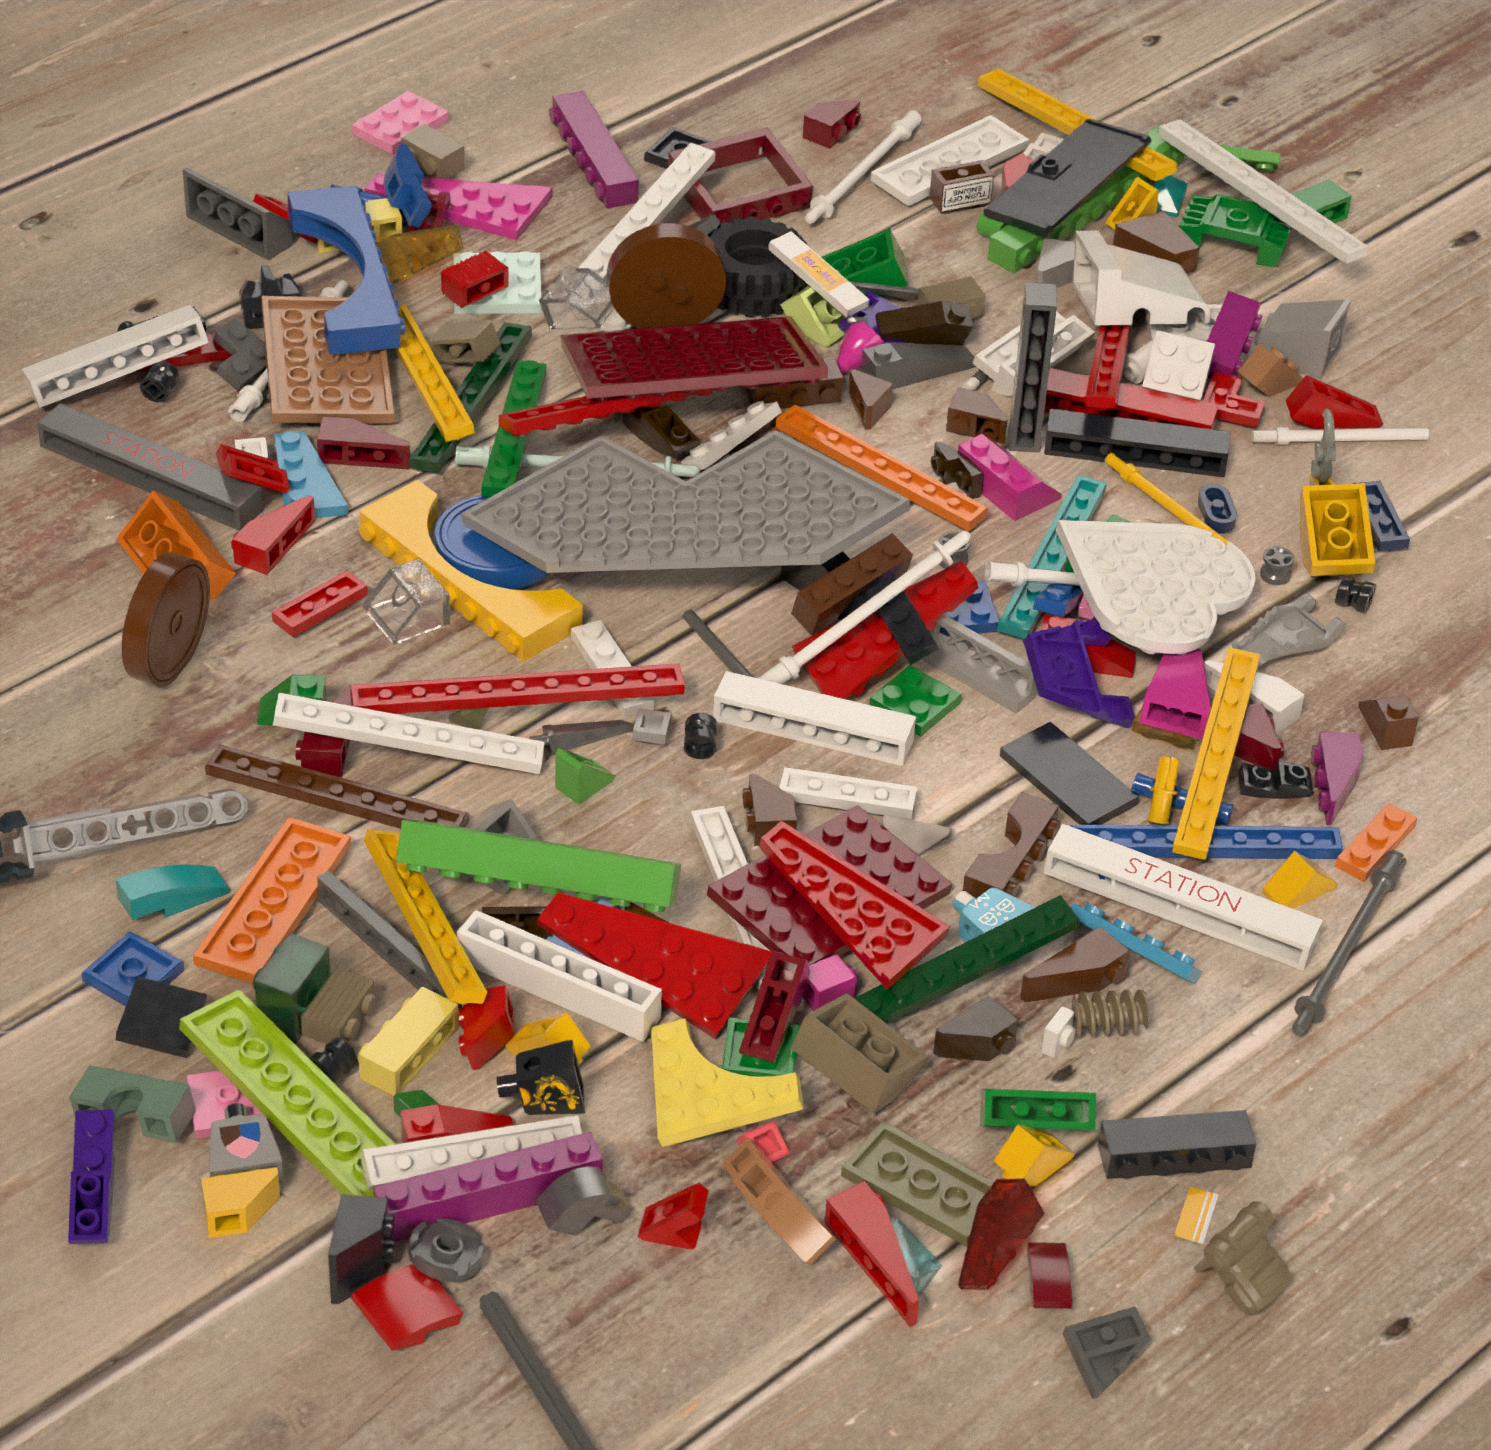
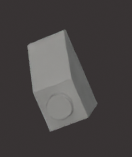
M1043 239L1036 283L1056 284V288L1072 282L1075 242Z

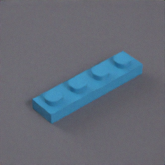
M1088 902L1084 908L1073 903L1071 909L1079 918L1080 923L1093 930L1098 927L1103 928L1123 946L1196 984L1202 971L1192 966L1195 959L1178 950L1172 956L1162 950L1165 943L1148 934L1145 935L1143 940L1132 934L1135 927L1116 918L1114 924L1103 919L1105 911Z

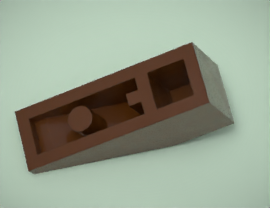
M1098 927L1024 973L1020 999L1024 1002L1077 995L1080 992L1101 991L1112 983L1120 982L1125 977L1128 971L1127 964L1130 951L1103 928Z

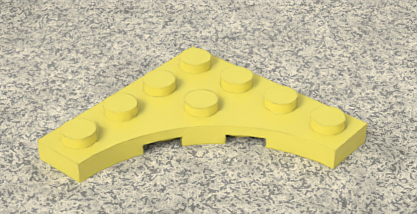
M685 1018L651 1027L657 1136L662 1147L803 1110L801 1081L796 1072L770 1077H754L732 1073L717 1067L700 1054L694 1046L690 1027Z

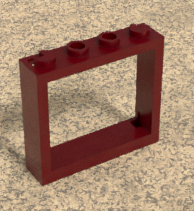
M768 127L699 144L701 147L715 151V161L705 172L766 157L788 185L787 187L717 205L701 182L697 180L684 197L700 219L715 215L720 224L724 222L728 224L733 219L738 218L740 220H747V217H755L757 220H763V218L769 219L811 208L813 184ZM685 148L669 152L668 167Z

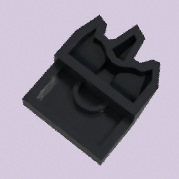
M268 265L261 266L260 282L248 280L244 282L239 291L244 326L248 329L263 328L262 296L300 297L299 288L290 273L283 274V277L275 279Z

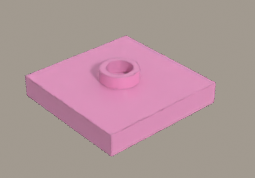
M220 1070L187 1075V1084L190 1087L196 1109L192 1117L195 1139L211 1137V1123L216 1120L225 1119L224 1109L230 1104H244L248 1115L262 1114Z

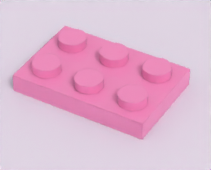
M407 91L352 124V134L393 155L401 145L402 136L423 124L436 129L449 121L448 111Z

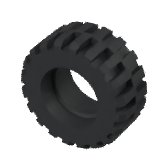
M747 217V220H740L738 218L733 219L728 224L726 222L720 224L717 229L714 228L707 236L713 240L720 251L726 275L725 292L717 308L721 310L726 309L730 314H744L745 317L752 318L753 315L769 317L773 313L776 315L783 313L784 310L780 304L808 287V284L768 249L770 241L788 232H792L807 245L803 237L792 227L787 228L786 224L779 221L775 223L767 218H763V220H757L755 217Z

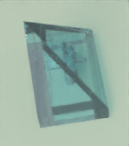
M899 1218L891 1219L918 1298H920L943 1265Z

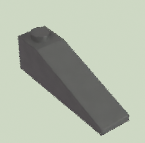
M885 343L863 349L861 372L893 383V390L975 368L976 366L973 364L975 357L963 345Z

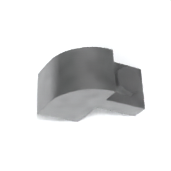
M583 1167L563 1174L553 1181L536 1200L548 1229L577 1236L594 1216L623 1223L631 1214L624 1199L622 1189L615 1183L606 1182L598 1167Z

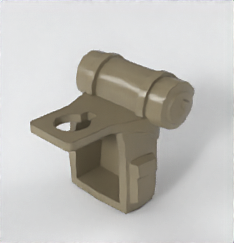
M1253 1201L1247 1207L1241 1209L1237 1217L1223 1231L1215 1234L1210 1243L1203 1249L1205 1257L1194 1267L1197 1273L1213 1267L1224 1282V1290L1227 1295L1248 1316L1260 1311L1278 1297L1293 1278L1278 1252L1270 1246L1265 1237L1274 1220L1269 1207L1260 1201Z

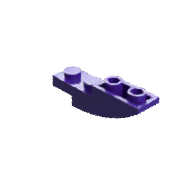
M113 1109L75 1111L73 1171H71L69 1244L108 1243L115 1164L113 1150L115 1116Z

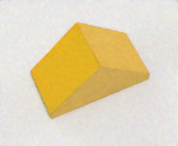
M1136 177L1105 224L1115 230L1117 223L1155 214L1159 191L1139 177Z
M1294 851L1265 884L1262 893L1269 900L1294 909L1336 889L1338 883L1316 862Z

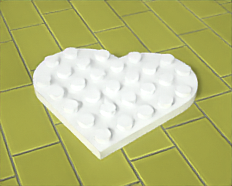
M1059 520L1056 527L1057 535L1094 617L1100 623V627L1120 640L1140 648L1147 654L1166 653L1184 655L1187 652L1200 648L1210 639L1216 625L1217 614L1224 615L1245 604L1255 584V572L1246 555L1231 542L1225 545L1221 540L1212 537V532L1198 527L1181 524Z

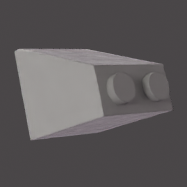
M1331 300L1280 304L1275 313L1269 314L1265 327L1258 329L1254 344H1261L1268 350L1275 347L1300 367L1297 371L1321 379L1342 348L1351 301Z

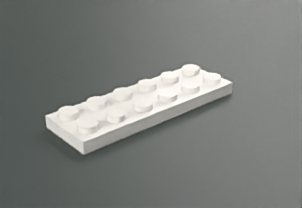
M990 115L872 171L871 182L909 206L929 196L932 169L983 160L990 167L1027 149L1029 139Z

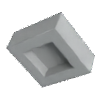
M639 708L633 728L632 740L665 745L671 724V713Z

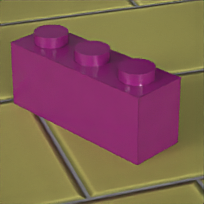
M1228 291L1207 339V342L1215 344L1207 378L1211 379L1214 371L1239 376L1237 371L1244 363V360L1240 359L1241 354H1248L1253 342V337L1249 335L1251 331H1258L1263 317L1258 314L1261 302Z

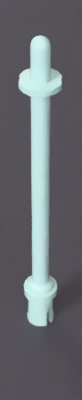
M484 445V448L457 446L455 464L483 466V469L486 470L492 451L491 445ZM524 454L521 466L545 467L563 456ZM671 456L666 457L665 463L651 462L675 476L694 477L700 473V469L696 465L671 464Z

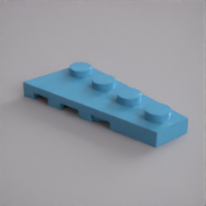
M305 431L275 433L274 444L278 466L280 469L286 470L289 483V491L287 493L282 492L283 505L285 506L309 495L314 497L315 518L348 515L347 503Z

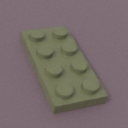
M882 1121L841 1166L842 1177L856 1185L865 1181L874 1193L877 1192L882 1196L884 1201L966 1247L1004 1204L1008 1195V1190L885 1121Z

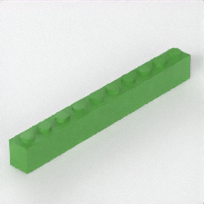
M1159 124L1145 134L1151 138V143L1147 147L1176 161L1177 164L1183 161L1186 154L1169 145L1167 141L1158 136L1159 126L1162 124ZM1125 165L1046 237L1011 225H1007L991 235L988 260L1015 274L1040 257L1044 238L1065 241L1066 238L1076 231H1080L1084 226L1098 219L1106 211L1114 208L1123 198L1136 177H1139L1148 184L1152 180Z

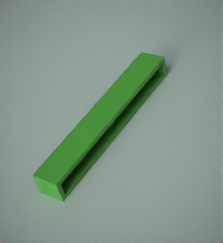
M415 819L402 820L396 862L406 863V870L427 872V867L440 869L439 875L445 877L460 878L461 873L474 875L473 881L494 884L495 878L508 880L507 886L517 889H528L529 884L542 886V893L556 895L557 892L562 893V890L576 892L575 897L590 901H596V896L609 897V904L629 907L631 901L644 903V910L664 912L665 907L676 905L682 865L681 863Z

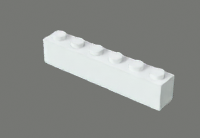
M187 305L22 369L31 396L39 408L209 342L200 316L191 305Z
M726 671L714 695L713 717L718 722L900 766L904 765L914 741L916 716Z
M477 910L472 913L457 931V938L474 969L643 1042L651 1032V1027H655L661 1019L662 989Z

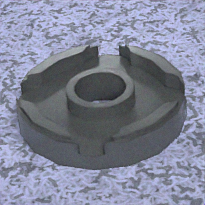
M438 1218L437 1223L428 1224L427 1220L421 1222L412 1230L407 1251L410 1261L419 1271L427 1276L442 1281H462L474 1276L480 1270L485 1246L484 1243L481 1244L478 1240V1233L468 1225L449 1218ZM440 1247H449L454 1251H445Z

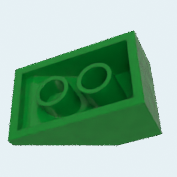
M890 228L821 257L836 271L838 270L849 282L899 287L909 285L904 254ZM859 290L864 295L867 293V291ZM874 293L878 296H884L883 294Z

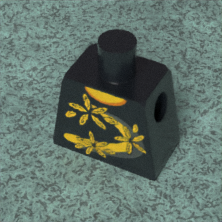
M566 1040L520 1052L516 1056V1074L497 1076L499 1098L520 1096L524 1112L528 1115L585 1113L584 1084L573 1040Z

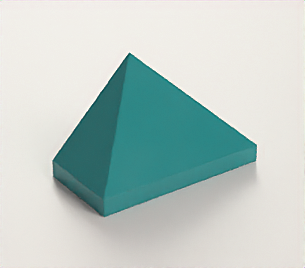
M1171 175L1166 176L1163 180L1156 181L1155 188L1159 191L1156 213L1164 211L1168 216L1177 218L1188 183Z

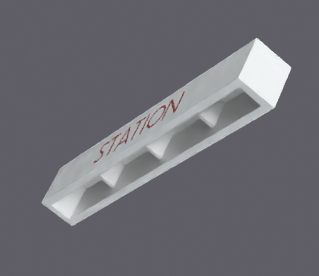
M1062 824L1047 852L1043 874L1304 971L1317 944L1323 922L1322 919ZM1098 874L1105 876V880L1099 879Z

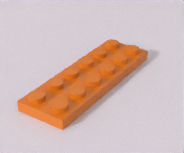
M288 817L193 954L194 965L259 985L317 898V877L327 871L333 874L351 847V836Z

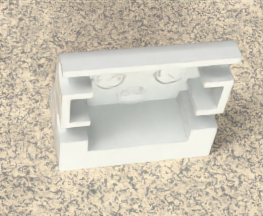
M1076 231L1072 286L1094 325H1132L1133 314L1139 308L1146 309V319L1149 324H1186L1187 314L1192 308H1195L1204 323H1210L1209 307L1180 264L1106 244L1099 231Z

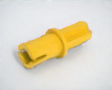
M1161 756L1159 759L1155 785L1150 788L1153 791L1149 817L1147 818L1148 821L1169 824L1173 795H1177V791H1174L1179 767V759Z

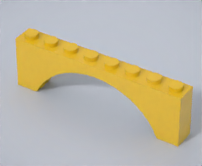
M419 480L359 511V532L365 541L373 544L384 556L391 558L405 572L418 579L424 587L431 589L446 604L458 610L467 620L472 621L487 636L494 638L509 653H513L523 662L570 636L571 628L582 625L583 604L562 588L522 591L496 587L461 573L445 561L437 552L430 539L431 530L438 520V495Z

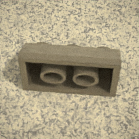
M848 993L807 1014L791 1047L806 1063L818 1069L834 1085L842 1088L856 1099L862 1107L867 1108L872 1113L893 1102L929 1058L928 1055Z

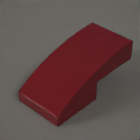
M1028 1242L1027 1259L1030 1270V1294L1033 1308L1072 1309L1071 1278L1066 1243Z

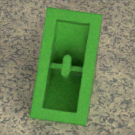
M558 748L555 753V788L577 804H581L613 782L616 775L593 759Z

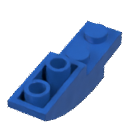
M401 143L384 175V188L391 207L401 209L409 225L420 227L424 218L428 216L432 204L421 186L424 174L408 145Z

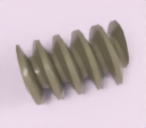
M1123 990L1120 998L1116 991H1109L1106 999L1101 991H1095L1092 999L1087 992H1080L1078 999H1076L1075 995L1072 997L1071 1011L1075 1012L1073 1028L1076 1029V1037H1081L1083 1027L1088 1028L1091 1037L1095 1036L1097 1026L1102 1027L1105 1036H1109L1112 1026H1116L1119 1036L1124 1034L1126 1025H1130L1133 1035L1138 1034L1140 1025H1144L1145 1029H1148L1149 1006L1147 994L1144 990H1137L1134 998L1130 990Z

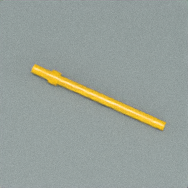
M1113 453L1106 457L1105 463L1117 471L1119 477L1127 484H1134L1186 525L1210 531L1213 533L1212 537L1221 540L1227 545L1229 542L1227 539L1142 476L1141 471L1132 463L1126 464Z

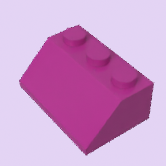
M980 434L958 445V451L972 460L984 473L981 494L1014 521L1061 499L1062 494L1005 448L985 435Z

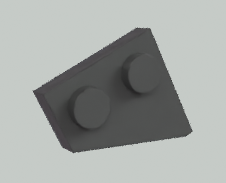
M1136 1306L1066 1326L1062 1334L1092 1399L1098 1398L1148 1348L1151 1341Z

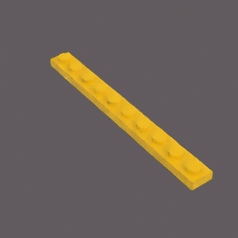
M999 68L978 77V87L1068 135L1084 123L1086 119L1096 120ZM1145 147L1126 164L1132 170L1154 181L1163 180L1166 176L1177 172L1176 161L1149 147Z

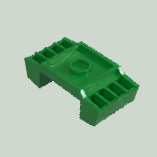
M1216 194L1213 197L1192 195L1179 223V227L1199 249L1206 234L1216 238L1239 241L1243 244L1257 245L1259 250L1256 265L1276 267L1292 230L1290 225L1282 222L1278 217L1263 209L1256 202L1222 194Z

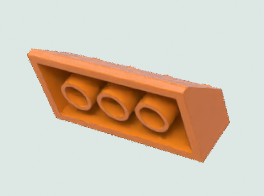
M154 490L116 538L143 575L158 557L169 552L201 561L206 567L209 576L210 600L217 598L236 574L178 501Z

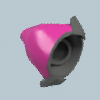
M852 317L847 319L850 326L847 328L842 339L840 353L836 362L842 375L850 372V370H861L863 349L885 344L881 337L867 324L868 318Z

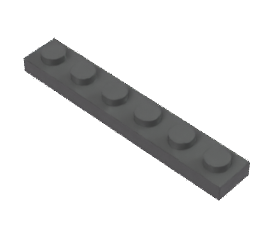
M329 871L317 877L318 900L325 908L417 990L423 986L448 999L427 958L409 938H404L399 934L388 919H382L372 910V907L365 899H360L356 896L345 881L338 880ZM458 1004V1009L462 1008V1004Z

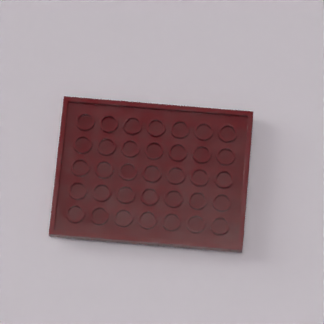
M791 316L561 335V347L587 398H592L593 401L598 402L609 400L613 396L635 399L640 397V394L652 393L654 396H667L673 391L695 394L700 392V389L712 388L714 391H727L732 386H742L746 389L758 388L760 384L772 383L774 386H786L791 381L814 384L818 383L819 379L828 378V366Z

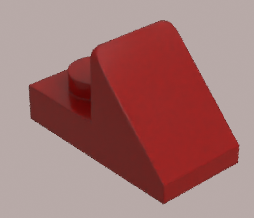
M698 1182L647 1206L637 1236L642 1241L684 1249H694L700 1234L701 1219L705 1214V1204L709 1190Z

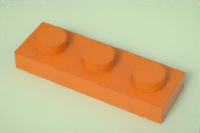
M1387 803L1337 857L1335 867L1365 882L1371 876L1374 869L1382 864L1386 853L1390 850H1395L1415 828L1417 817Z

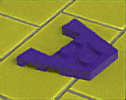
M1095 617L1085 622L1083 619L1075 621L1072 625L1063 628L1056 626L1030 633L1023 640L1040 697L1124 728H1130L1136 722L1129 696L1102 695L1099 693L1085 645L1106 646L1111 637L1109 632L1100 627V623Z

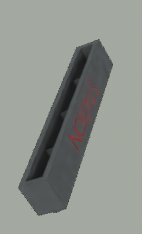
M61 403L37 422L40 447L151 493L154 490L178 501L186 509L238 531L263 511L260 486L227 476L219 469Z

